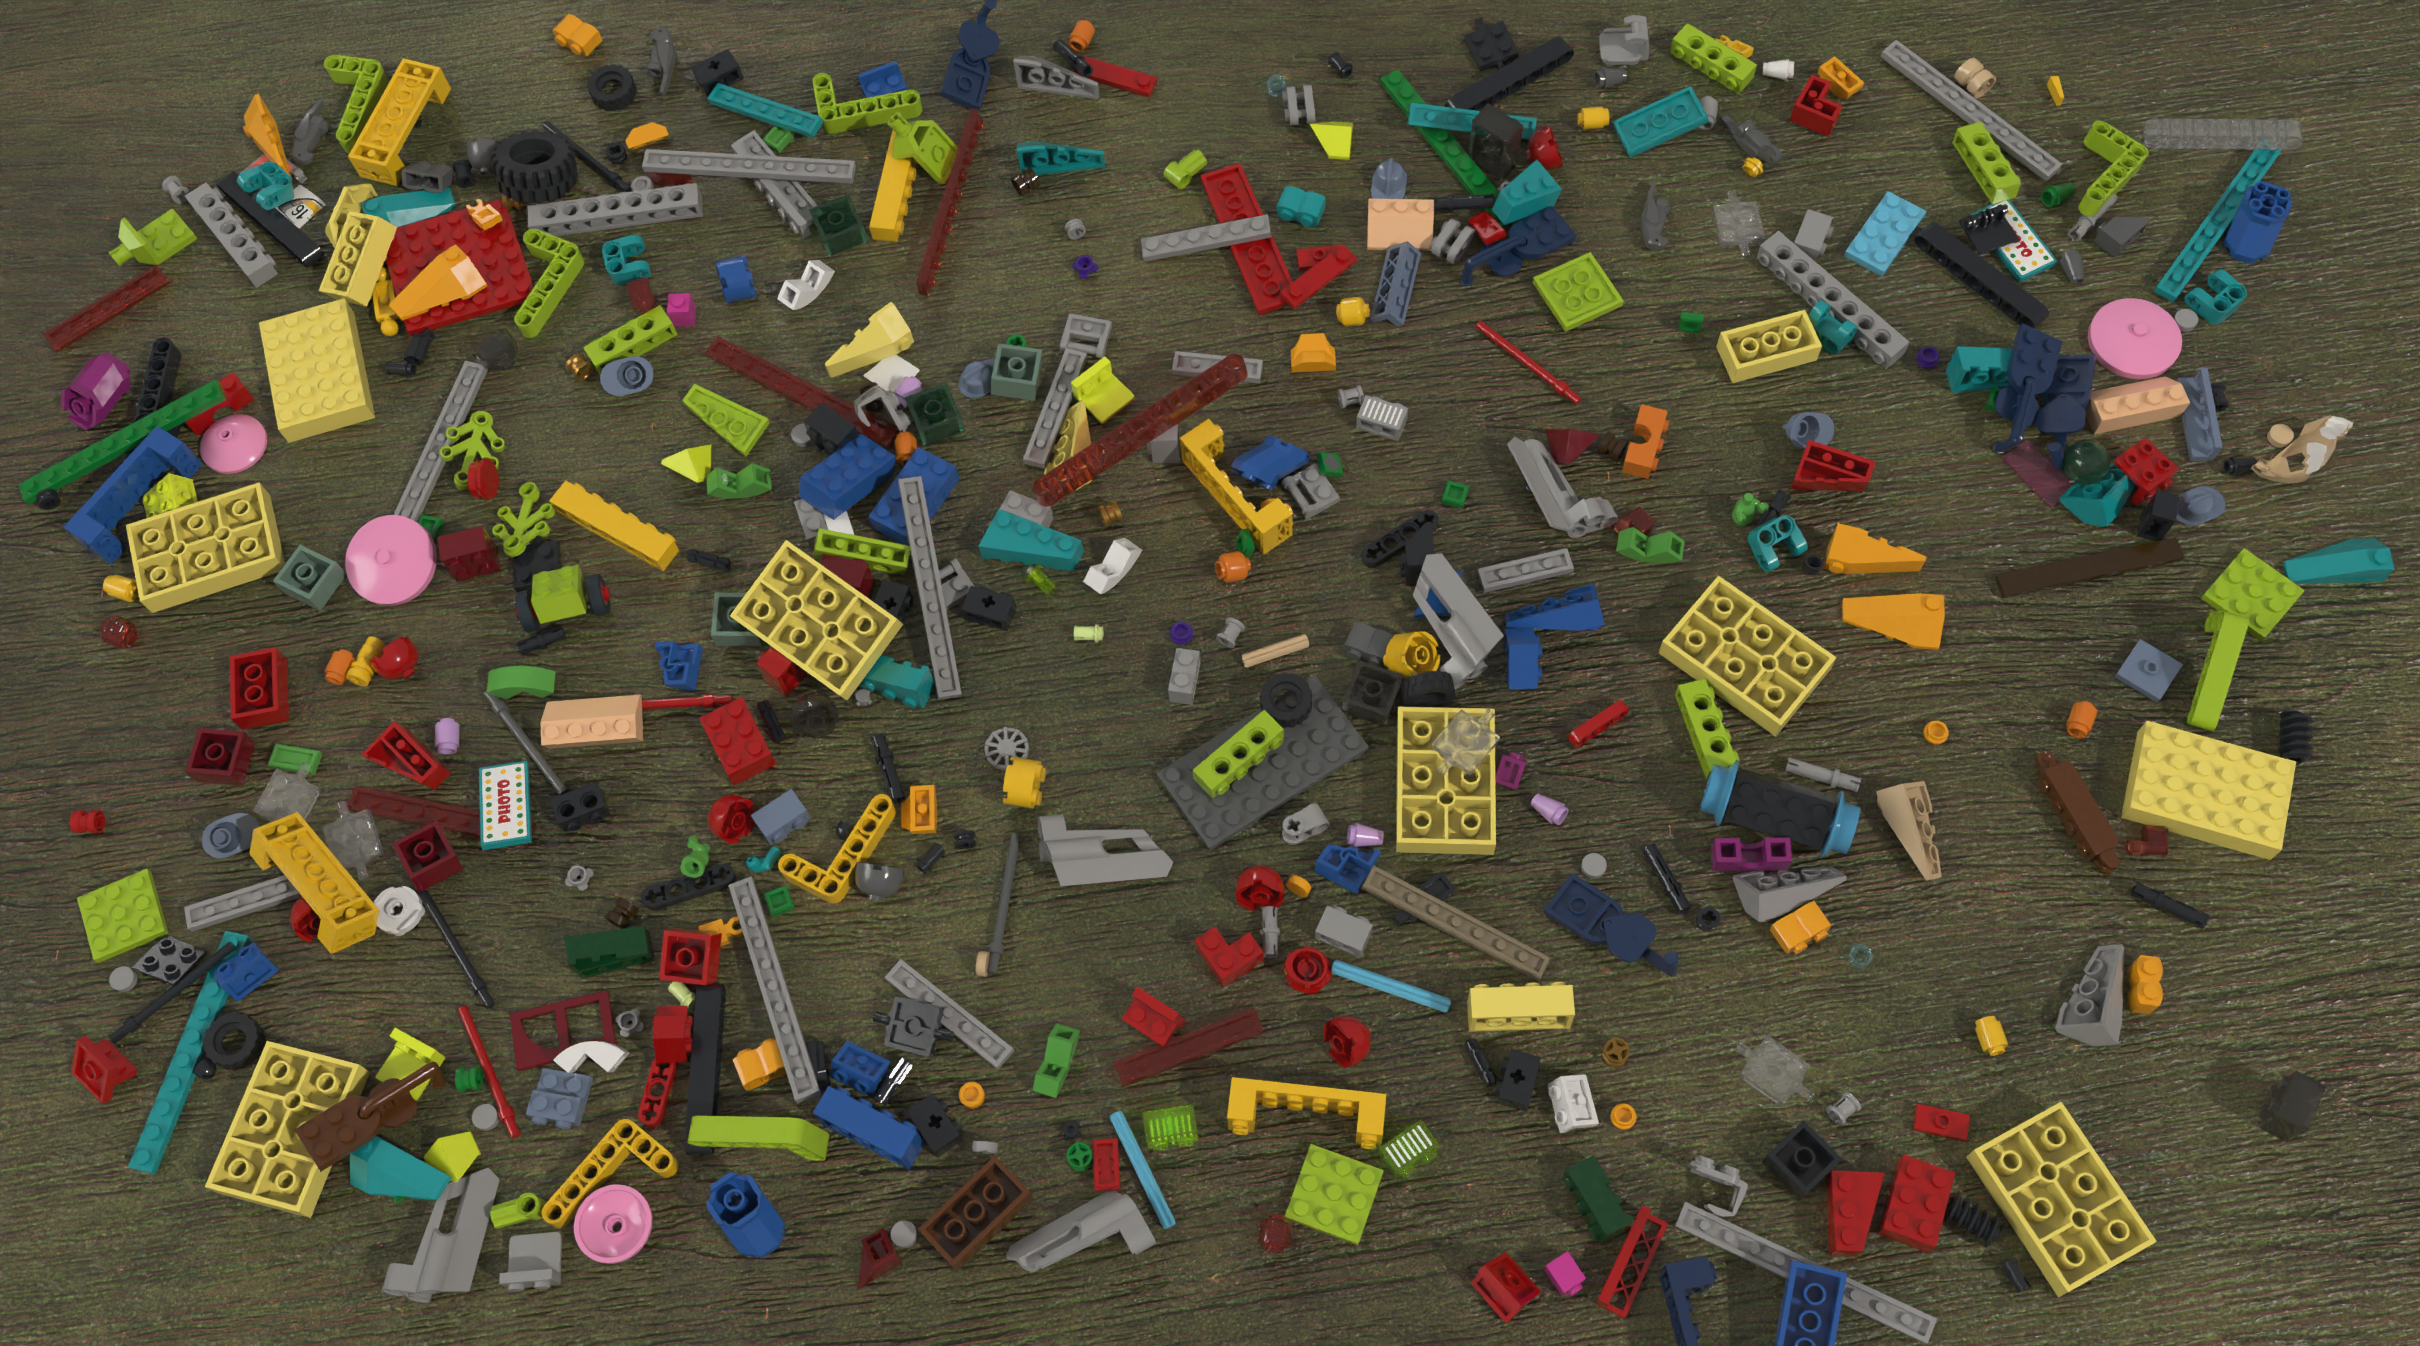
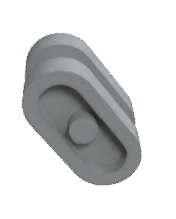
M1303 85V92H1295V86L1286 87V91L1282 92L1283 105L1287 104L1288 109H1284L1285 122H1290V126L1299 125L1298 118H1306L1307 124L1315 123L1312 85ZM1304 100L1305 109L1298 110L1297 101Z
M1454 219L1445 221L1439 236H1435L1430 243L1431 253L1437 257H1442L1446 253V261L1456 265L1472 243L1476 230L1469 226L1460 230L1459 221ZM1456 237L1457 239L1455 240V242L1453 243V245L1450 246V244L1452 243V241H1453L1454 238Z

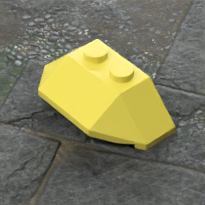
M366 183L345 186L325 229V233L334 248L349 211L364 214L361 202L379 197L371 184Z

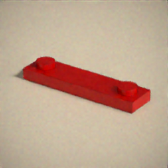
M1084 56L1086 62L1093 67V73L1086 78L1135 94L1151 97L1158 82L1157 77Z
M1342 244L1280 291L1279 296L1295 310L1357 263L1358 258Z

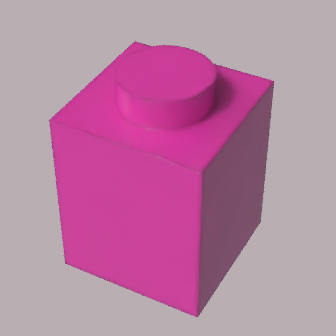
M690 293L668 294L667 314L674 327L695 326L696 306Z
M1568 1251L1547 1264L1544 1268V1272L1561 1297L1567 1293L1572 1297L1583 1289L1581 1284L1584 1283L1586 1278Z

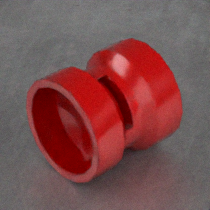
M74 810L70 817L71 830L73 833H85L86 831L101 833L105 827L103 811L91 810L86 812L85 810Z

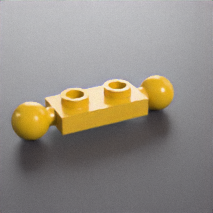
M382 267L372 292L375 317L377 322L381 324V332L386 336H394L399 329L398 324L394 320L400 318L389 307V304L397 296L392 279H390L389 270Z

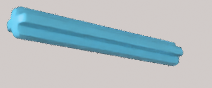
M1339 960L1333 962L1332 974L1445 1013L1449 1011L1451 1005L1450 998Z
M1115 1112L1110 1116V1120L1163 1229H1169L1176 1224L1175 1219L1123 1112Z

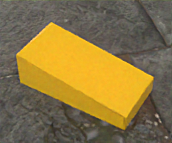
M2050 76L2047 87L2056 106H2061L2064 94L2059 76Z

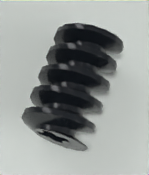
M2283 711L2280 713L2281 720L2279 723L2281 728L2279 731L2281 737L2279 740L2281 746L2279 748V757L2295 761L2296 765L2312 759V753L2306 751L2313 749V745L2307 743L2313 740V736L2308 734L2313 731V727L2309 725L2313 723V718L2299 711Z
M1958 1191L1946 1207V1222L1949 1223L1956 1219L1955 1228L1957 1230L1965 1225V1235H1969L1973 1231L1976 1232L1974 1241L1977 1242L1981 1238H1985L1984 1247L1987 1248L1997 1239L2006 1222L1999 1225L2000 1218L1997 1215L1989 1220V1210L1986 1209L1980 1213L1981 1205L1978 1203L1970 1207L1971 1199L1967 1197L1961 1201L1962 1193Z

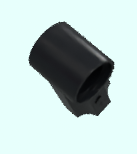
M428 327L423 333H411L412 336L409 338L404 354L405 361L410 360L416 365L424 364L429 345L435 338L434 332L430 331Z
M807 1041V1050L820 1091H825L830 1086L829 1070L826 1067L825 1044L823 1041Z

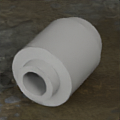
M1704 96L1699 101L1709 118V122L1698 128L1709 130L1716 123L1718 102L1711 96Z

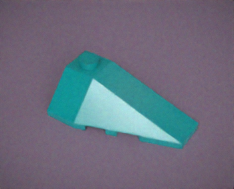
M1042 141L1017 143V155L1021 174L1028 167L1036 175L1105 167L1104 151Z
M446 188L440 193L425 190L382 195L361 202L364 214L378 216L397 228L441 216L456 206L450 188Z
M2114 462L2106 466L2107 471L2104 473L2092 474L2088 477V482L2083 485L2077 483L2071 486L2059 498L2060 502L2085 524L2096 525L2097 527L2108 526L2119 515L2136 485Z
M2375 538L2349 539L2295 557L2283 563L2286 578L2295 584L2383 582L2395 570L2390 548Z
M377 1136L350 1154V1184L373 1196H378L379 1194L390 1197L404 1196L412 1199L437 1201L452 1178Z

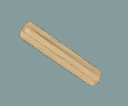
M1302 634L1242 655V662L1245 667H1250L1309 647L1308 637L1306 634Z

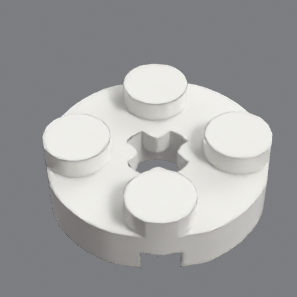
M407 886L387 888L374 901V904L380 910L377 926L384 932L396 936H402L413 929L425 913L420 896ZM403 905L402 912L399 915H393L395 913L394 907H401Z

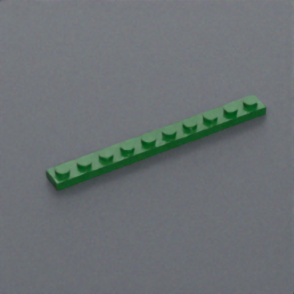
M1398 69L1380 78V84L1407 117L1409 115L1410 103L1426 104ZM1414 125L1470 195L1494 194L1496 202L1499 195L1498 190L1448 129ZM1482 208L1483 211H1487L1501 227L1505 226L1503 222L1497 217V215L1492 211L1493 208Z
M215 379L21 482L19 487L23 501L30 505L37 501L36 495L44 489L58 490L137 448L156 426L167 432L225 401L226 397L221 383Z

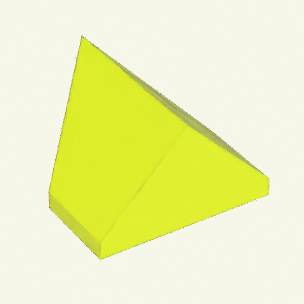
M1331 121L1310 124L1328 154L1329 159L1350 160L1353 123Z
M712 444L685 449L663 459L661 464L697 483L707 481V474L711 472Z
M469 1131L438 1138L424 1155L426 1164L452 1177L450 1181L458 1182L476 1157L481 1155V1152L472 1132Z

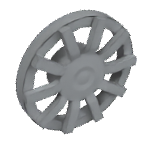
M1003 727L993 731L987 738L984 747L985 756L993 767L999 770H1006L1007 765H1009V759L1017 757V752L1024 753L1021 758L1027 759L1029 743L1020 730ZM1004 733V739L1002 740L998 735ZM1008 733H1013L1011 738L1008 739ZM1017 735L1022 738L1021 740L1014 742V739ZM994 738H996V740H997L999 743L996 744V743H992L991 741H992ZM1022 743L1025 744V749L1016 748V746ZM989 746L995 747L997 750L989 752ZM999 754L995 761H993L990 757L992 755ZM1001 758L1005 759V765L998 764Z

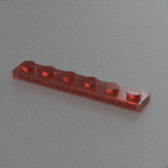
M155 265L43 335L57 353L171 282L160 267Z
M1251 1008L1171 1039L1165 1047L1158 1044L1113 1063L1122 1087H1125L1262 1034L1264 1030L1255 1008Z

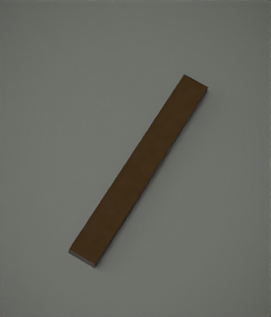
M2174 537L1996 575L1995 580L2004 599L2183 561L2185 556L2177 538Z

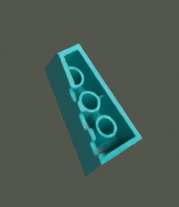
M1957 346L1946 369L1951 392L1991 390L1993 386L1998 388L2010 386L2007 378V366L2012 348Z
M998 509L978 546L982 559H1000L1001 562L1008 563L1010 561L1022 562L1024 565L1033 566V564L1044 565L1045 568L1072 572L1075 571L1084 553L1081 540Z

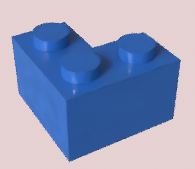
M1533 628L1504 629V652L1507 658V684L1509 690L1538 689V680H1542V667L1538 666V658H1542V644H1539V636H1535Z

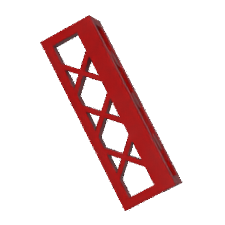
M1643 1205L1638 1210L1634 1219L1635 1222L1626 1236L1596 1302V1305L1623 1319L1628 1314L1668 1226L1667 1222L1650 1214L1651 1209ZM1647 1220L1660 1226L1657 1236L1646 1238L1643 1228ZM1641 1234L1642 1240L1638 1241L1639 1236ZM1654 1241L1650 1249L1648 1242ZM1644 1244L1648 1256L1646 1259L1636 1262L1632 1253L1635 1246ZM1630 1258L1632 1264L1627 1265L1628 1260ZM1643 1264V1267L1639 1272L1638 1266ZM1633 1267L1637 1280L1635 1283L1625 1286L1622 1273L1624 1270ZM1619 1282L1621 1287L1616 1289ZM1632 1288L1630 1295H1628L1627 1289ZM1623 1291L1626 1299L1623 1310L1609 1304L1614 1293Z

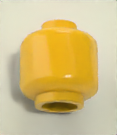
M1361 297L1344 298L1336 307L1337 320L1346 327L1363 325L1366 317L1370 316L1369 304H1365Z

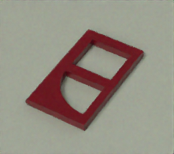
M605 990L510 1014L517 1071L555 1063L553 1060L557 1055L575 1045H571L567 1017L568 1009L599 1002L604 1037L589 1041H602L617 1045L609 991ZM555 1013L560 1048L550 1049L535 1044L528 1037L523 1020Z

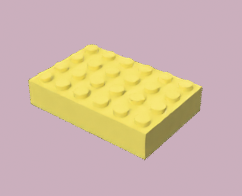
M345 298L259 322L277 426L288 443L375 418L355 314Z
M260 482L126 525L139 599L152 613L278 573L285 565L271 496Z
M787 540L730 615V617L846 700L850 698L903 626V623Z
M1720 576L1712 582L1662 641L1659 650L1660 655L1695 680L1706 678L1708 686H1712L1716 695L1774 736L1778 735L1827 675L1837 658Z
M1398 707L1396 852L1494 855L1496 847L1495 709Z
M2146 721L2137 732L2121 818L2155 828H2168V831L2271 860L2282 850L2296 762Z
M267 1041L205 1187L218 1194L311 1218L332 1165L320 1172L294 1129L348 1097L361 1096L370 1072L356 1063Z
M2062 1102L1976 1148L1966 1156L2058 1298L2157 1242Z

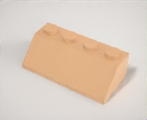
M2165 376L2092 391L2090 401L2084 409L2093 434H2099L2181 417L2190 401L2182 383Z
M641 695L547 702L541 719V745L549 749L643 742Z

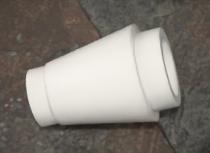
M1789 59L1764 62L1763 75L1782 80L1793 79L1795 62L1789 61Z

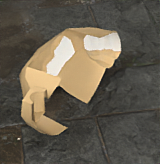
M2330 415L2305 424L2300 436L2271 461L2261 458L2255 465H2252L2251 469L2259 477L2283 483L2303 482L2313 472L2318 471L2326 464L2334 452L2336 441L2347 434V430L2352 428L2353 422ZM2302 453L2305 457L2302 464L2306 467L2303 470L2290 472L2286 457Z

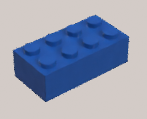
M860 434L801 476L799 497L834 520L893 476L896 456Z
M919 447L868 516L873 530L899 544L909 546L898 479L921 476L929 521H931L960 480L956 466Z
M828 1086L813 1111L819 1122L836 1133L910 1170L925 1144L920 1137L921 1133L916 1130L917 1127L905 1120L902 1124L894 1119L895 1116L884 1109L878 1112L872 1108L873 1104L863 1098H859L858 1101L850 1096V1092L839 1086L836 1089Z
M1789 1260L1774 1346H1835L1847 1273Z

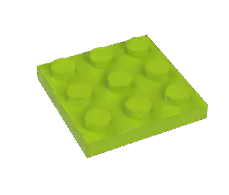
M1591 252L1533 277L1532 283L1565 332L1622 307L1624 300Z
M2244 548L2201 599L2218 611H2225L2249 618L2247 632L2262 642L2305 590Z
M148 869L77 897L92 957L97 963L169 934L152 872Z
M1310 1144L1286 1211L1285 1219L1358 1246L1384 1170Z

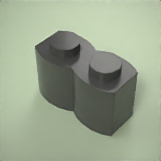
M415 161L401 171L403 186L412 190L423 188L429 192L440 193L454 183L453 168L445 164L431 165L424 161Z
M1355 622L1344 644V652L1353 660L1361 659L1368 661L1374 668H1388L1383 663V657L1386 654L1387 645L1394 635L1382 630H1376L1367 624Z

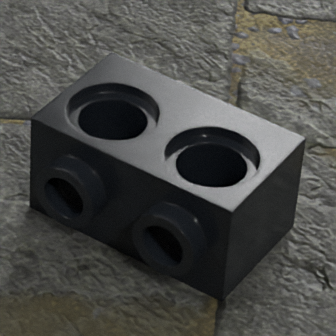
M597 782L550 799L557 822L564 832L579 830L583 825L591 822H600L606 816L611 815L604 792ZM597 801L594 807L588 808L592 802ZM574 810L571 816L566 817L569 811Z

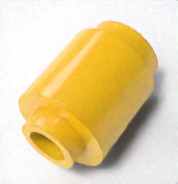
M1602 106L1581 108V113H1577L1578 126H1581L1583 130L1604 128V126L1609 125L1608 108H1603Z
M118 574L109 575L104 580L103 590L109 596L127 602H133L139 597L136 580Z
M1988 1016L1975 1022L1977 1026L1975 1031L1983 1052L1989 1053L1990 1056L2004 1053V1048L2009 1044L2000 1021H1997L1995 1016Z

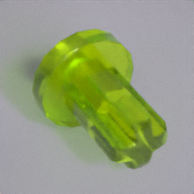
M1038 564L1034 569L1030 566L1026 571L1029 575L1026 577L1025 582L1028 584L1034 582L1046 594H1050L1056 584L1042 572L1043 566L1041 564Z

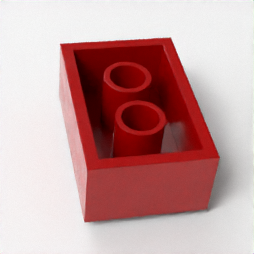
M276 647L230 656L231 720L242 730L289 721L287 658Z
M743 697L699 718L734 786L777 765Z
M1903 1154L1896 1161L1877 1235L1926 1253L1936 1248L1955 1172Z

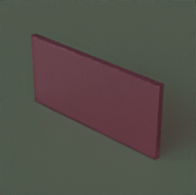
M2026 440L2002 457L2049 508L2059 503V498L2073 486L2059 471L2053 468L2052 463L2029 440Z

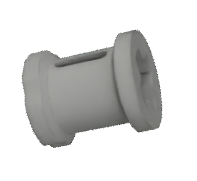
M170 176L162 183V188L171 194L172 200L175 203L181 204L187 201L185 195L190 193V190L181 184L179 178Z
M1361 385L1348 390L1338 389L1341 409L1357 403L1362 405L1364 395Z
M1228 617L1225 621L1224 629L1221 633L1217 634L1216 640L1228 648H1234L1235 640L1239 633L1244 631L1245 626L1237 619Z
M1849 1092L1842 1094V1098L1837 1103L1826 1108L1829 1117L1840 1126L1846 1123V1119L1850 1115L1861 1109L1859 1101Z

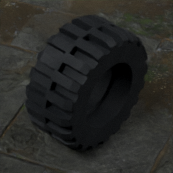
M532 130V132L521 131L519 134L514 133L509 138L502 139L495 146L491 154L494 178L498 190L507 198H512L516 202L523 201L525 204H531L532 202L542 204L545 201L552 202L555 201V198L564 197L566 192L569 193L577 182L578 173L573 146L557 133L552 134L550 131L545 130L544 132Z

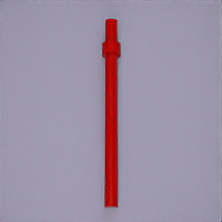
M1481 320L1476 324L1475 327L1550 384L1556 393L1560 396L1564 395L1576 405L1579 404L1582 398L1569 388L1570 385L1563 380L1559 381Z
M704 694L703 697L642 700V709L693 706L715 708L716 705H726L734 701L733 695L715 696V694Z
M466 1005L458 1008V1012L498 1106V1116L501 1122L505 1123L510 1138L515 1139L521 1135L514 1119L516 1117L512 1106L508 1105L470 1011Z

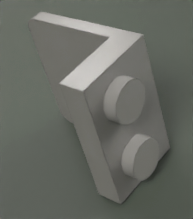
M559 1232L512 1236L509 1241L508 1272L500 1273L499 1284L508 1288V1291L511 1292L524 1291V1288L528 1287L549 1289L551 1285H561L562 1235Z

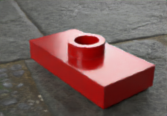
M1487 211L1468 220L1469 226L1476 230L1475 233L1486 246L1506 237L1505 230Z
M1340 245L1296 249L1299 272L1308 271Z
M1917 1104L1915 1106L1913 1131L1965 1142L1968 1136L1970 1115Z
M1118 1138L1092 1140L1095 1192L1121 1190Z

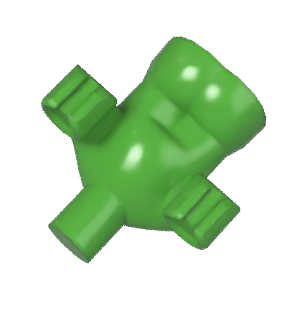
M1746 493L1735 504L1732 511L1733 520L1739 526H1747L1755 520V509L1759 513H1763L1768 510L1769 505L1766 502L1761 503L1758 499L1753 498L1751 493Z
M692 835L688 839L687 846L692 848L693 851L690 855L683 858L680 870L684 875L696 878L704 873L705 867L708 864L710 846L705 843H699L697 837Z

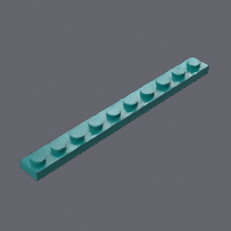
M2264 140L2259 143L2154 290L2155 293L2174 303L2232 222L2248 187L2254 186L2255 183L2262 180L2281 153V149Z
M225 931L218 950L229 941L236 946V949L212 967L206 976L128 1168L156 1175L196 1077L193 1071L205 1055L203 1049L205 1032L211 1026L210 1024L221 1015L229 996L219 985L213 973L221 964L229 961L242 948L250 944L252 938L248 935Z

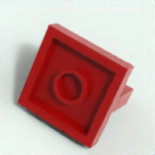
M1136 987L1132 994L1135 998L1121 1019L1165 1047L1176 1028H1182L1186 1019L1144 990Z
M85 1035L76 1041L71 1074L101 1104H104L112 1099L114 1086L136 1076L137 1068L106 1038L94 1044Z
M1506 1251L1484 1264L1479 1269V1274L1470 1282L1506 1324L1541 1293V1290Z

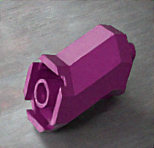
M107 352L89 360L69 388L61 391V406L64 411L69 410L71 416L68 418L70 421L84 430L103 422L121 396L130 391L129 366Z

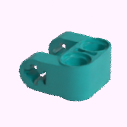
M264 162L261 165L243 171L237 178V184L246 192L250 193L263 187L256 195V202L265 210H271L294 198L292 178L274 162Z
M629 235L608 241L603 245L602 253L605 266L615 285L623 286L646 280L651 276L648 262L643 260L627 262V257L644 252L645 245L641 236Z
M2217 269L2207 279L2210 288L2218 294L2214 298L2198 287L2185 295L2186 304L2195 313L2213 325L2222 323L2236 312L2247 296L2246 288L2222 269Z
M1820 300L1811 310L1809 319L1822 348L1836 355L1853 339L1858 326L1850 320H1846L1841 324L1829 315L1831 306Z
M1784 515L1770 519L1749 532L1748 543L1757 562L1766 573L1779 567V560L1772 548V545L1783 540L1789 552L1794 556H1798L1808 550L1804 536L1794 519L1790 516ZM1779 522L1783 524V532L1779 529ZM1760 533L1765 537L1764 543L1759 538Z

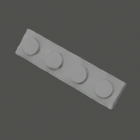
M1175 351L1172 375L1260 383L1263 360Z
M1565 548L1479 568L1477 574L1483 593L1572 573L1574 567L1568 549Z

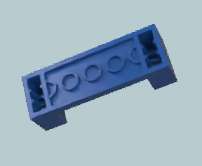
M156 426L63 528L85 549L111 565L120 557L126 547L110 531L132 510L133 506L163 476L167 469H170L179 476L190 478L197 472L202 463L184 442Z

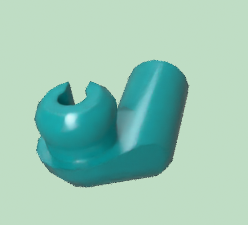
M772 846L765 857L757 858L750 856L746 861V865L750 871L755 873L772 869L783 852L777 847Z

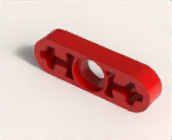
M1619 700L1574 729L1567 739L1575 748H1578L1620 721L1629 713L1630 709L1623 700Z
M656 1058L652 1061L638 1111L639 1120L647 1127L653 1128L658 1126L664 1118L677 1071V1063H668L670 1067L665 1068L663 1071V1076L667 1078L665 1081L661 1079L662 1069L659 1067L660 1064L664 1063H656ZM655 1085H664L662 1095L658 1097L652 1096L651 1090ZM649 1100H651V1101H653V1102H655V1103H660V1105L654 1104V1107H653V1105L649 1102ZM653 1107V1111L657 1115L656 1117H651L649 1121L645 1115L646 1113H651Z

